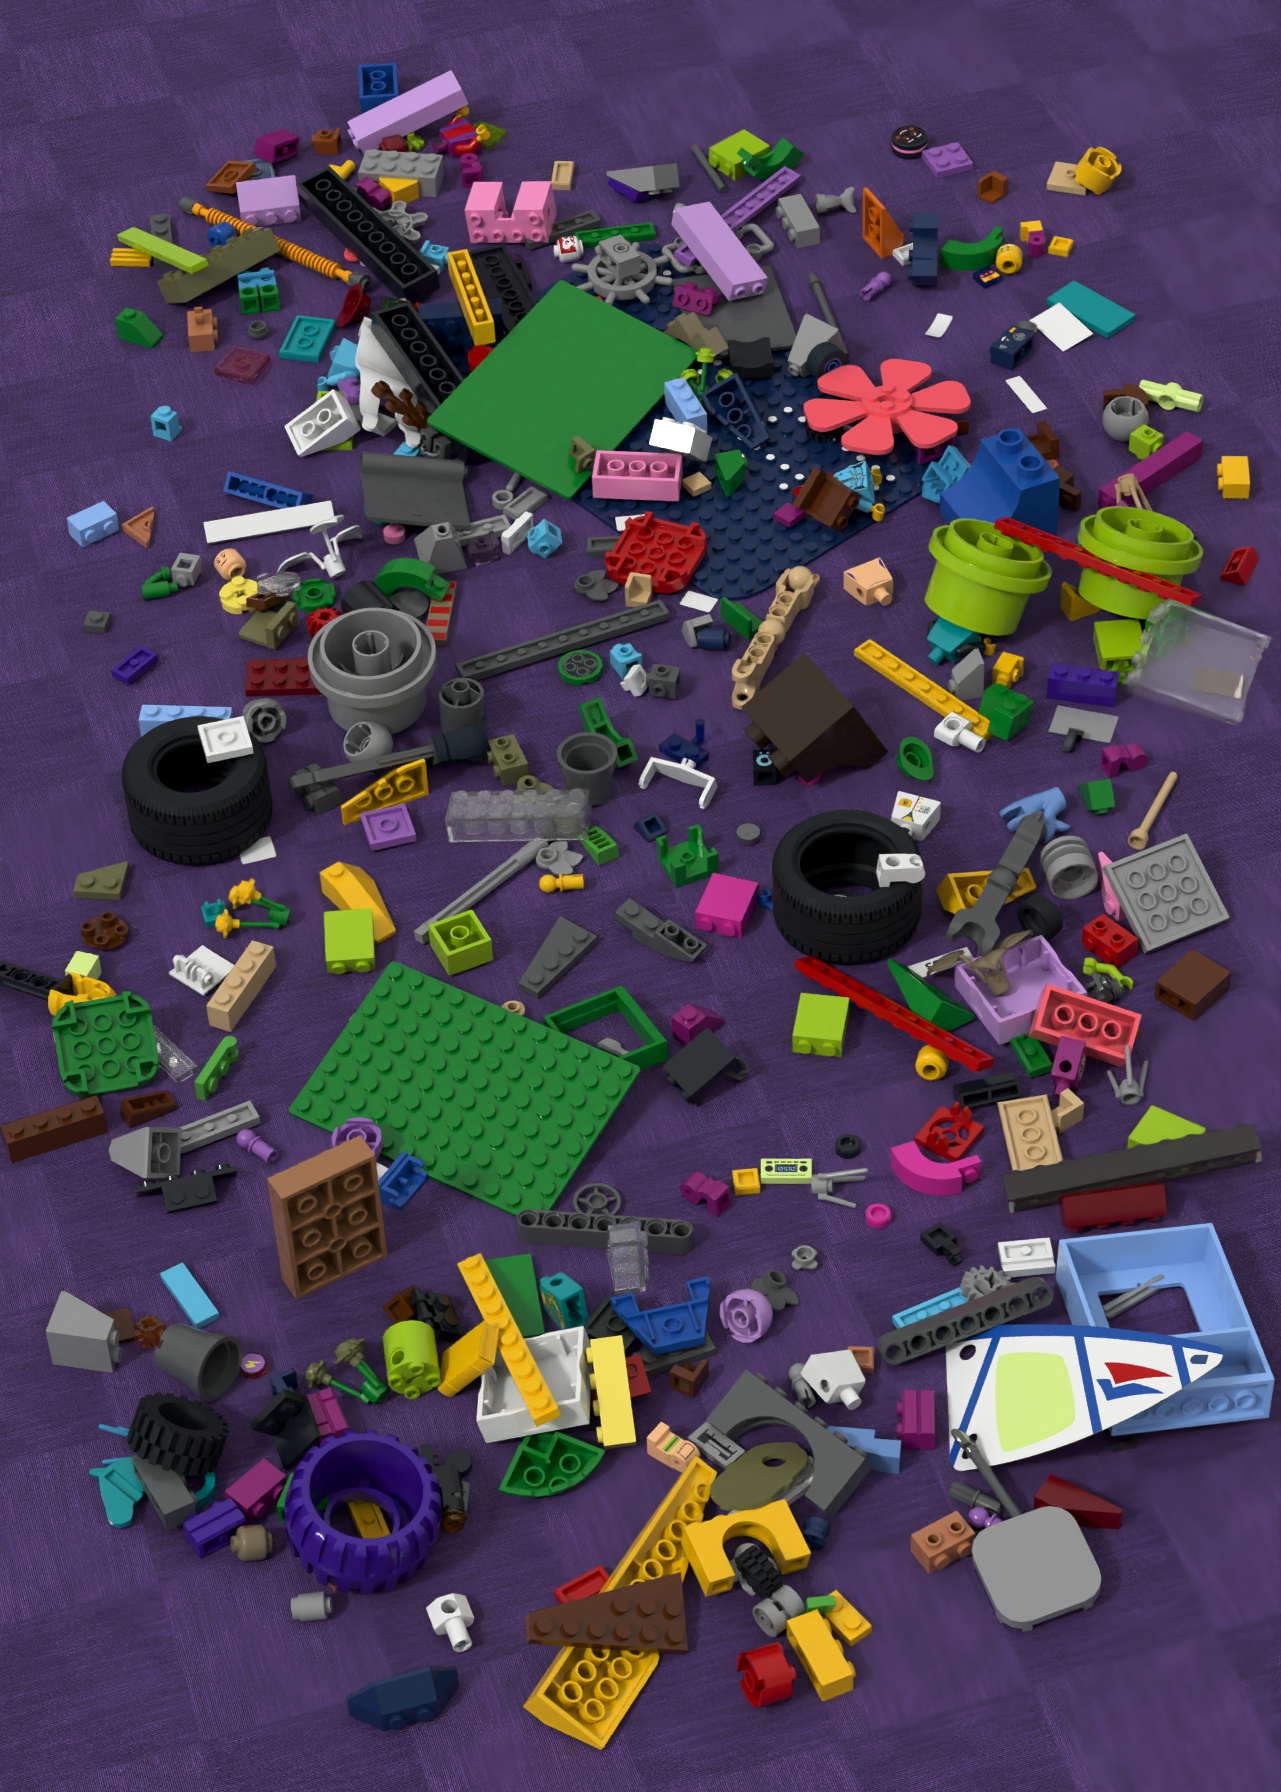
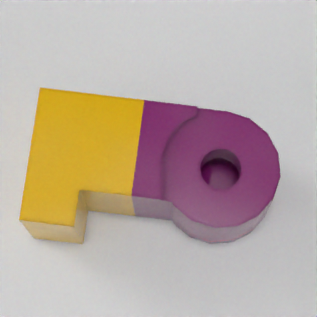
M1041 221L1020 222L1021 241H1027L1028 255L1034 258L1042 257L1045 254L1044 244L1046 238Z

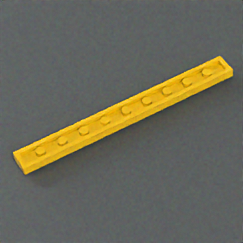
M481 1253L457 1263L483 1319L494 1328H499L498 1350L536 1427L560 1417L561 1413Z

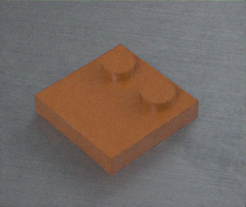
M227 161L205 187L208 192L234 194L237 192L236 182L249 180L257 170V166L254 162Z

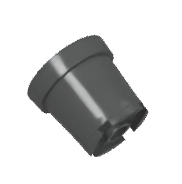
M594 732L578 733L566 738L557 749L559 768L564 775L567 796H573L581 809H593L594 805L600 804L601 807L607 804L612 797L613 771L617 763V747L615 743L607 736Z
M174 1323L163 1332L160 1337L163 1343L161 1348L156 1347L154 1355L155 1366L158 1370L185 1384L192 1393L209 1402L220 1399L229 1391L239 1374L243 1357L241 1343L236 1337L220 1332H206L181 1323Z

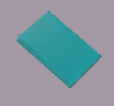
M297 315L279 351V357L282 359L319 363L335 330L336 320Z

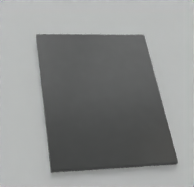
M770 265L759 266L768 277L764 294L731 301L726 298L709 274L673 279L672 287L674 293L676 286L692 282L698 284L697 288L704 289V287L716 289V293L723 294L721 303L713 304L711 315L707 316L696 312L695 314L704 328L707 327L710 330L716 326L727 346L728 340L753 342L763 337H769L771 351L791 349L793 347L796 333ZM680 308L681 313L685 312L687 315L692 313V311ZM728 349L714 357V360L729 358Z

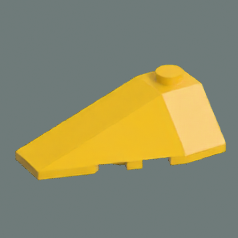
M423 758L395 768L341 805L343 824L347 825L360 820V813L404 804L429 795L425 759Z
M337 862L320 872L322 893L340 910L372 908L374 940L376 944L396 934V929L377 886L365 871L357 866Z
M1029 868L1023 869L1017 880L1015 891L1007 897L1004 904L1037 888ZM993 870L947 874L936 889L943 909L956 914L958 910L973 908L987 884L988 875Z

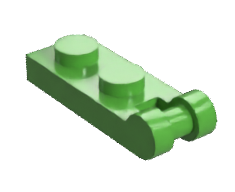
M227 1036L221 1041L195 1080L197 1099L206 1101L210 1094L214 1093L217 1089L218 1082L222 1076L227 1074L229 1065L239 1060L235 1037Z

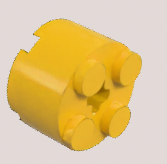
M1091 147L1075 167V181L1079 185H1084L1092 190L1095 194L1101 195L1109 189L1120 174L1121 164H1117L1115 161L1117 157L1106 148L1097 147L1092 149L1093 147Z

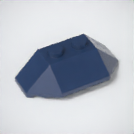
M428 1666L373 1681L360 1688L357 1692L346 1695L349 1715L382 1731L398 1730L406 1725L427 1722L432 1718L439 1717L459 1687L456 1666Z

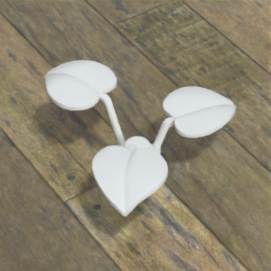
M337 515L315 524L310 529L311 534H316L322 531L330 554L323 558L324 562L319 560L312 552H303L292 556L279 566L277 576L279 577L290 566L305 561L308 558L314 559L322 570L326 569L331 579L341 576L346 572V569L342 563L337 543L352 538L362 539L361 527L359 525L349 527L329 540L327 529L342 522L344 515Z

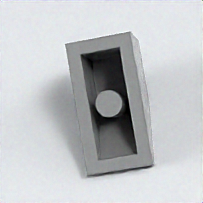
M974 649L951 671V679L948 680L949 691L954 693L955 697L961 701L983 697L984 661L979 649Z

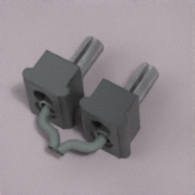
M432 427L421 428L419 447L422 451L420 453L422 455H429L432 458L450 460L451 454L455 453L452 449V442L443 435L438 436L439 433Z

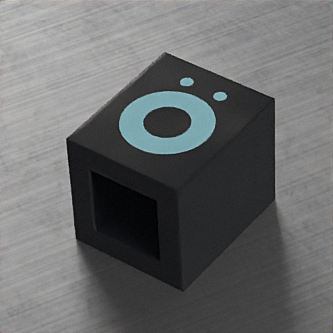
M776 749L753 750L754 786L777 785L776 766L768 758Z

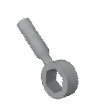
M515 472L507 484L506 490H498L492 495L493 507L503 510V507L514 500L511 492L516 488L522 475ZM499 499H507V501H498V500H499Z

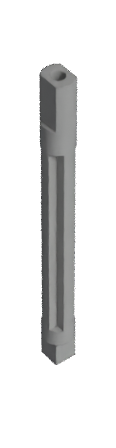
M540 836L531 840L506 862L433 918H430L414 930L415 940L422 944L428 942L429 924L468 910L506 879L534 860L542 848L549 847L547 840Z

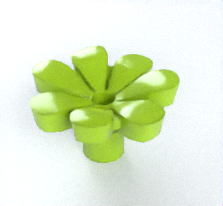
M414 131L403 138V140L406 139L408 142L409 151H406L408 153L412 152V149L419 151L420 147L425 146L421 136H415Z

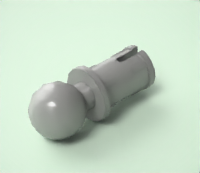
M802 1363L793 1364L789 1369L792 1389L796 1391L798 1402L805 1407L804 1400H806L807 1407L810 1408L815 1404L816 1400L811 1385L801 1375L805 1365Z

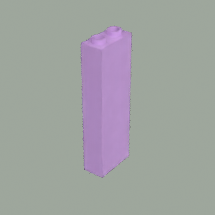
M452 70L347 121L350 129L347 131L356 149H361L363 154H365L366 149H379V144L384 137L397 134L403 137L468 105V102Z
M710 202L675 208L671 225L729 301L764 294L768 277Z

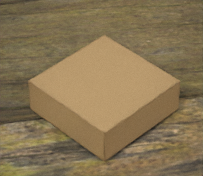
M700 472L682 479V486L693 497L712 489L711 482Z

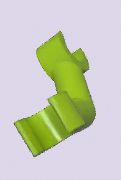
M1085 958L1083 974L1090 976L1094 971L1109 974L1112 979L1116 978L1118 980L1122 994L1123 985L1128 986L1132 990V979L1123 976L1114 965L1097 963L1094 958Z

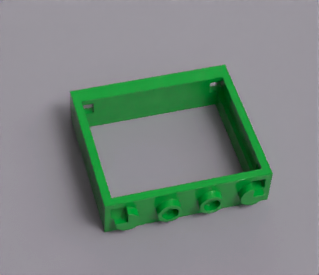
M622 985L543 1016L544 1026L560 1033H565L619 1011L646 1045L619 1056V1058L639 1066L640 1071L669 1059L666 1039Z

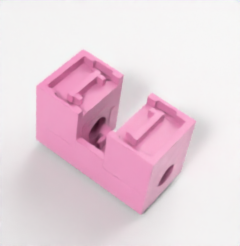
M551 181L522 182L511 218H508L509 214L506 211L502 190L503 182H473L464 210L471 243H525V239L535 242L541 241L542 243L549 242V235L552 232V225L557 215Z

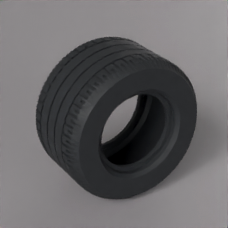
M192 716L175 719L153 728L131 747L122 767V785L130 829L137 842L147 852L171 863L202 866L229 860L250 848L261 838L271 820L273 804L266 755L260 742L251 732L248 731L254 754L207 763L198 732V725L224 720L221 718ZM198 783L219 784L212 789L195 793L175 791L181 787Z
M844 809L828 811L798 823L783 836L777 845L772 861L773 916L778 930L784 939L801 953L832 964H862L878 960L895 952L911 938L919 924L922 910V880L917 883L896 881L890 882L889 887H880L876 874L879 854L906 853L917 854L921 857L917 844L907 831L893 821L861 810ZM854 883L868 887L873 892L854 897H841L824 893L821 890L835 884Z

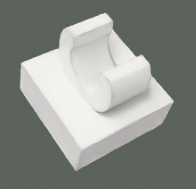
M640 664L633 665L623 679L624 681L620 684L624 691L630 690L634 697L641 696L648 687L646 686L647 674Z

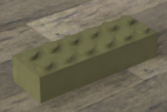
M251 227L242 231L241 236L227 239L225 245L212 247L210 253L199 255L207 259L209 266L194 274L180 268L175 272L169 271L163 274V278L157 281L166 303L188 302L280 251L272 229L258 227L253 230Z

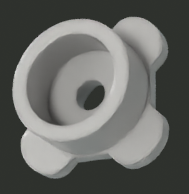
M803 1245L792 1251V1256L794 1257L792 1267L795 1270H814L817 1268L818 1263L815 1261L817 1251Z

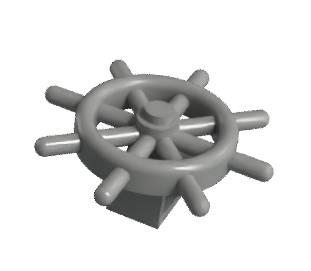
M620 234L600 241L599 245L595 247L598 256L589 265L574 263L572 270L588 273V283L579 285L577 288L585 292L593 290L598 295L606 298L605 302L611 306L614 300H631L639 298L644 304H648L650 298L646 294L655 284L667 286L673 284L672 278L657 276L656 267L667 263L669 258L663 255L652 259L647 254L638 251L640 248L638 242H634L631 246L630 242L626 241Z

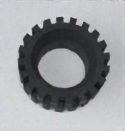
M157 1392L154 1396L147 1394L145 1398L142 1397L140 1399L127 1435V1444L131 1445L130 1449L133 1452H139L137 1456L142 1460L147 1458L149 1464L153 1466L158 1464L162 1466V1470L169 1472V1469L175 1470L176 1474L183 1475L184 1472H187L189 1476H196L197 1472L200 1475H207V1472L212 1473L217 1467L230 1427H227L228 1422L222 1420V1415L219 1412L213 1413V1408L208 1405L205 1407L200 1405L201 1402L198 1400L190 1401L183 1395H180V1398L175 1397L174 1393H167L164 1396L161 1392Z

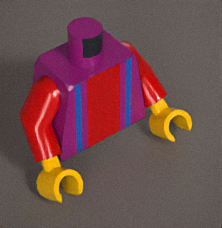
M466 105L457 110V114L452 116L445 127L440 128V140L432 144L435 153L446 151L451 158L455 159L467 153L477 154L482 152V140L489 139L490 132L483 124L475 130L465 118L461 119L462 116H466L469 113V108Z

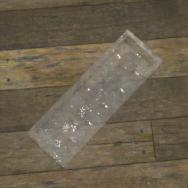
M590 789L452 792L445 817L448 842L587 840L593 813Z

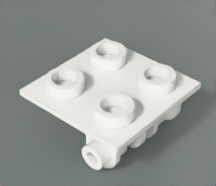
M202 945L187 958L184 955H176L173 958L175 968L169 972V975L204 996L227 977L234 965Z

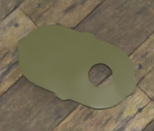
M773 1442L753 1447L738 1460L729 1463L726 1466V1470L712 1482L710 1487L711 1498L719 1505L720 1509L726 1511L751 1510L767 1505L784 1490L790 1489L793 1486V1482L805 1472L808 1467V1456L794 1442ZM770 1459H782L785 1461L784 1464L777 1467H768L763 1464Z

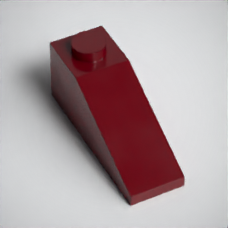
M1053 1474L1049 1475L1034 1496L1033 1510L1048 1506L1062 1508L1069 1512L1081 1527L1119 1530L1122 1526L1123 1509Z

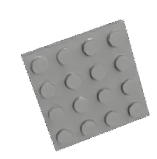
M1187 833L1105 865L1102 868L1145 954L1223 923L1230 918Z

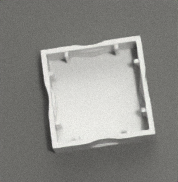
M584 1326L549 1332L533 1338H524L561 1413L560 1417L536 1427L497 1347L494 1365L481 1374L482 1384L478 1394L476 1421L486 1443L589 1424L591 1397L589 1374H592V1363H588L586 1347H591V1343Z

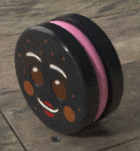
M916 126L897 128L891 136V150L895 156L902 159L922 157V151L927 150L928 135L925 130Z

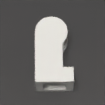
M879 854L876 874L879 886L889 887L890 882L896 881L917 883L924 878L925 870L922 859L917 854Z

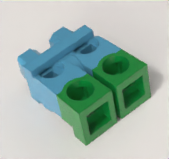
M261 268L259 272L244 270L237 274L242 315L260 313L258 296L261 298L262 312L281 310L274 270Z

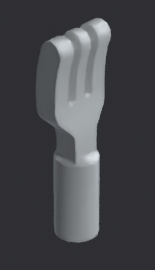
M608 1037L597 1043L598 1048H602L617 1056L629 1053V1051L621 1048L619 1042Z

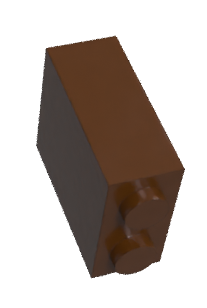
M1191 949L1156 981L1155 999L1190 1020L1195 1021L1230 989L1231 972Z

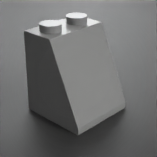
M61 1291L46 1329L52 1363L54 1365L113 1373L116 1364L121 1362L123 1349L119 1347V1331H116L114 1319L70 1293Z

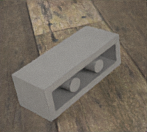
M797 194L778 198V207H776L777 218L781 219L784 230L788 231L789 239L794 242L797 249L820 244V227L802 195Z

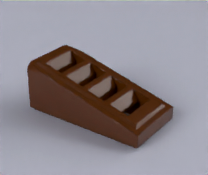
M168 1090L121 1099L120 1115L127 1126L131 1128L177 1109V1104Z

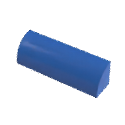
M228 471L223 492L280 509L310 504L314 495L232 471Z

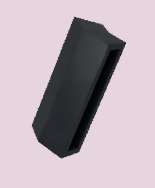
M1013 1072L953 1085V1096L955 1101L960 1103L961 1109H964L966 1106L974 1107L1022 1096L1019 1080L1016 1079Z

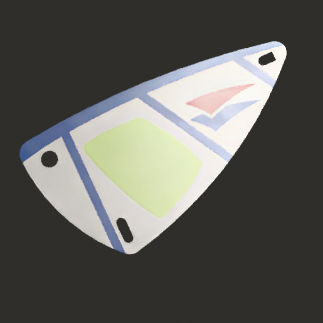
M1054 1324L998 1325L946 1345L950 1462L959 1471L977 1469L970 1458H962L964 1449L959 1446L952 1436V1429H959L968 1436L976 1434L977 1449L989 1466L1034 1456L1081 1440L1150 1408L1216 1367L1223 1358V1351L1215 1345L1155 1333L1095 1326ZM967 1345H974L976 1347L974 1356L968 1360H962L960 1358L962 1348ZM1194 1355H1209L1206 1364H1192L1190 1362L1191 1357Z

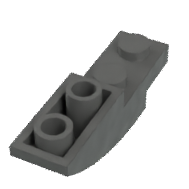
M630 898L614 914V918L632 930L631 937L663 955L682 961L693 962L707 948L704 942L672 920L668 919L666 922H663Z

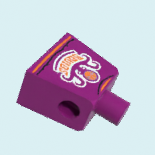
M1061 1036L1051 1071L1052 1082L1055 1085L1054 1097L1060 1099V1093L1067 1088L1074 1091L1079 1089L1089 1059L1085 1041Z

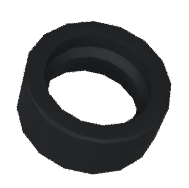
M1032 895L1018 907L1017 915L1019 922L1025 931L1032 930L1033 935H1030L1032 938L1042 935L1048 941L1063 928L1061 913L1056 905L1044 895Z

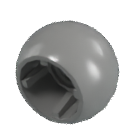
M1129 396L1115 398L1104 409L1102 416L1103 427L1106 433L1114 440L1129 442L1130 434L1144 424L1148 426V411L1145 405L1137 398Z
M361 721L348 730L343 743L344 753L350 763L392 754L393 739L384 725L376 721Z

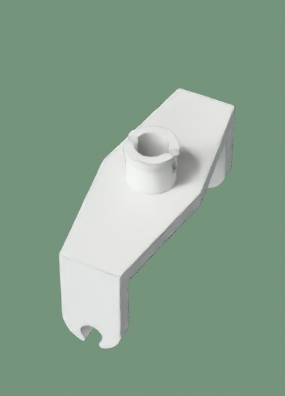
M651 757L639 780L640 788L646 789L654 773L657 771L683 783L703 787L705 789L699 800V805H701L700 808L702 809L707 808L718 786L714 777L694 770L696 764L689 759L688 763H686L687 758H683L681 764Z

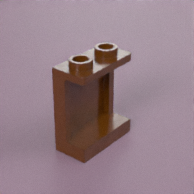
M1046 421L1037 422V434L1026 437L1046 461L1058 459L1059 439Z
M814 467L792 505L840 533L847 525L853 510L857 508L862 495Z

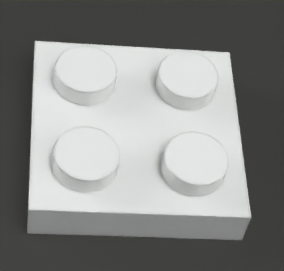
M244 716L198 725V732L207 763L254 754Z

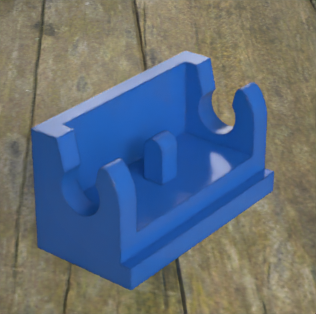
M403 1151L378 1180L381 1203L401 1211L428 1179V1173L419 1169L423 1168L424 1162Z

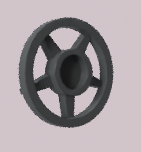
M603 1183L587 1184L581 1187L573 1198V1208L577 1213H583L577 1203L587 1206V1213L617 1215L621 1208L619 1193L613 1187ZM594 1189V1193L590 1194L587 1199L579 1198L584 1192ZM598 1189L610 1192L613 1197L606 1198L604 1194L598 1192ZM617 1201L615 1209L610 1213L606 1209L607 1205Z

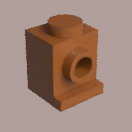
M336 128V131L318 130L317 134H312L311 144L315 147V154L338 155L342 146L341 129Z

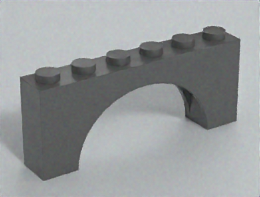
M746 1369L706 1420L733 1442L748 1430L762 1425L787 1426L803 1434L812 1448L815 1462L813 1480L805 1496L816 1507L833 1518L872 1469L871 1464L866 1460L869 1456L857 1446L852 1449L846 1445L848 1440L839 1432L835 1431L832 1434L826 1430L828 1425L819 1417L815 1416L814 1419L807 1415L809 1411L797 1401L794 1404L787 1400L789 1395L776 1386L773 1390L767 1384L770 1381L762 1374L756 1372L753 1375Z

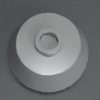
M255 699L250 701L243 709L242 716H244L247 730L259 742H271L275 740L274 737L282 729H285L286 715L284 709L273 699Z

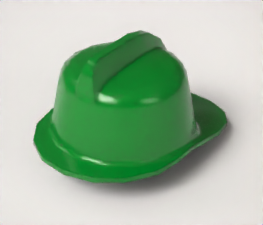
M916 737L904 738L900 743L899 752L896 757L899 770L909 778L913 777L921 781L930 780L933 777L934 771L932 754L929 747Z

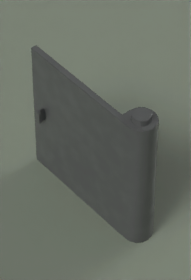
M361 452L359 469L367 521L417 526H431L449 522L455 529L470 530L471 525L462 483L463 478H467L468 466L464 465V461Z

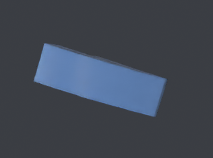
M828 1426L826 1429L832 1434L837 1431L848 1440L846 1445L854 1449L857 1446L869 1456L866 1460L871 1464V1470L899 1474L901 1461L900 1440L876 1439L875 1430L836 1426Z

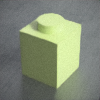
M76 951L65 969V975L67 976L73 972L81 975L82 978L89 977L98 980L102 973L99 956Z

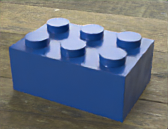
M396 63L358 65L361 114L399 96Z

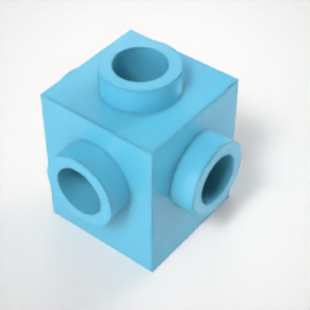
M543 519L536 527L531 528L527 534L530 551L543 558L555 552L558 546L562 544L560 528L546 519Z

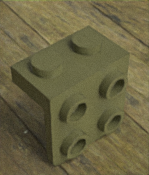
M288 601L278 613L270 610L257 611L239 631V637L276 650L298 624L296 603Z

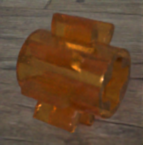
M157 1315L143 1316L139 1323L134 1324L136 1330L134 1332L135 1341L142 1340L144 1348L157 1347L161 1342L160 1337L166 1330L165 1321L158 1322Z

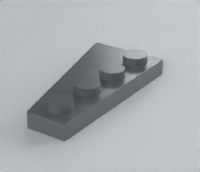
M559 916L519 981V989L539 999L598 943L597 936Z

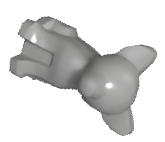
M848 187L840 196L817 193L815 195L816 212L821 214L841 206L848 212L855 213L856 208L853 206L854 197L852 195L854 187Z

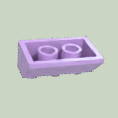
M295 175L236 182L240 218L242 221L255 227L301 221Z

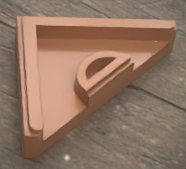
M150 507L121 525L123 532L145 548L150 546L155 517L154 507Z

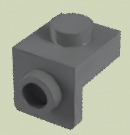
M1096 971L1091 973L1094 980L1083 986L1087 991V997L1105 1003L1114 999L1110 991L1113 987L1109 979L1105 975L1102 977Z

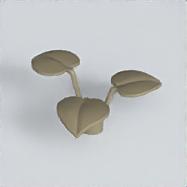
M1032 930L1011 934L999 941L993 947L994 951L973 962L963 955L965 953L964 950L948 953L939 958L930 967L926 975L929 977L931 972L944 969L956 961H964L983 980L984 984L988 983L993 995H999L1011 988L1005 975L1007 971L1003 961V955L1007 952L1006 948L1012 947L1026 935H1033ZM978 968L988 969L985 972L986 976Z

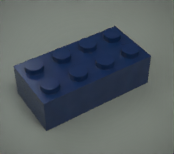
M501 298L486 299L495 328V342L485 345L488 347H496L504 339ZM459 301L418 304L419 316L444 351L472 349L475 346Z

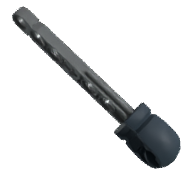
M468 723L463 725L462 728L447 732L445 735L430 736L424 740V747L288 777L287 780L291 790L408 764L423 758L425 760L428 759L430 767L438 766L442 762L449 764L467 760L479 761L487 753L488 737L482 727L475 723Z

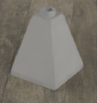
M805 314L788 358L789 372L794 376L800 375L805 377L810 373L806 367L808 355L816 345L822 342H831L844 352L839 329L811 315Z
M449 522L431 525L414 538L419 560L435 566L434 574L439 576L467 570L457 530Z
M144 1127L115 1138L109 1146L111 1161L142 1178H166L172 1175H179L182 1128Z

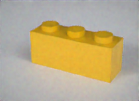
M816 1609L787 1620V1638L823 1702L852 1691L853 1678L856 1677V1673L850 1661L846 1662L840 1641L838 1639L834 1640L832 1637L829 1621L827 1618L822 1619L819 1611Z

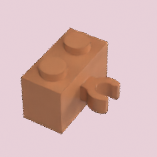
M194 307V311H187L190 352L215 350V342H219L217 317L212 316V309L203 310L202 307Z

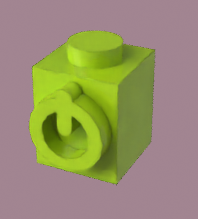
M1144 424L1130 434L1129 451L1136 454L1138 459L1144 460L1163 447L1164 435Z

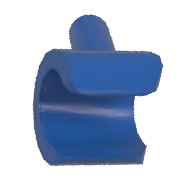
M764 889V895L757 892L758 906L768 907L773 912L771 891Z

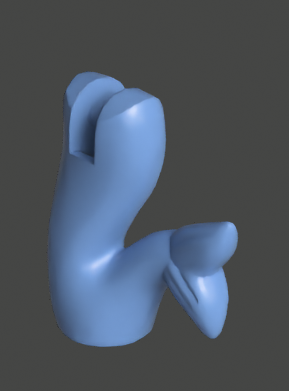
M1058 787L1015 801L999 812L1003 821L1012 819L1007 824V828L1010 832H1016L1018 822L1023 817L1037 810L1043 811L1047 826L1044 843L1050 842L1055 832L1061 833L1071 828L1070 825L1056 819L1059 813L1067 809L1066 800Z

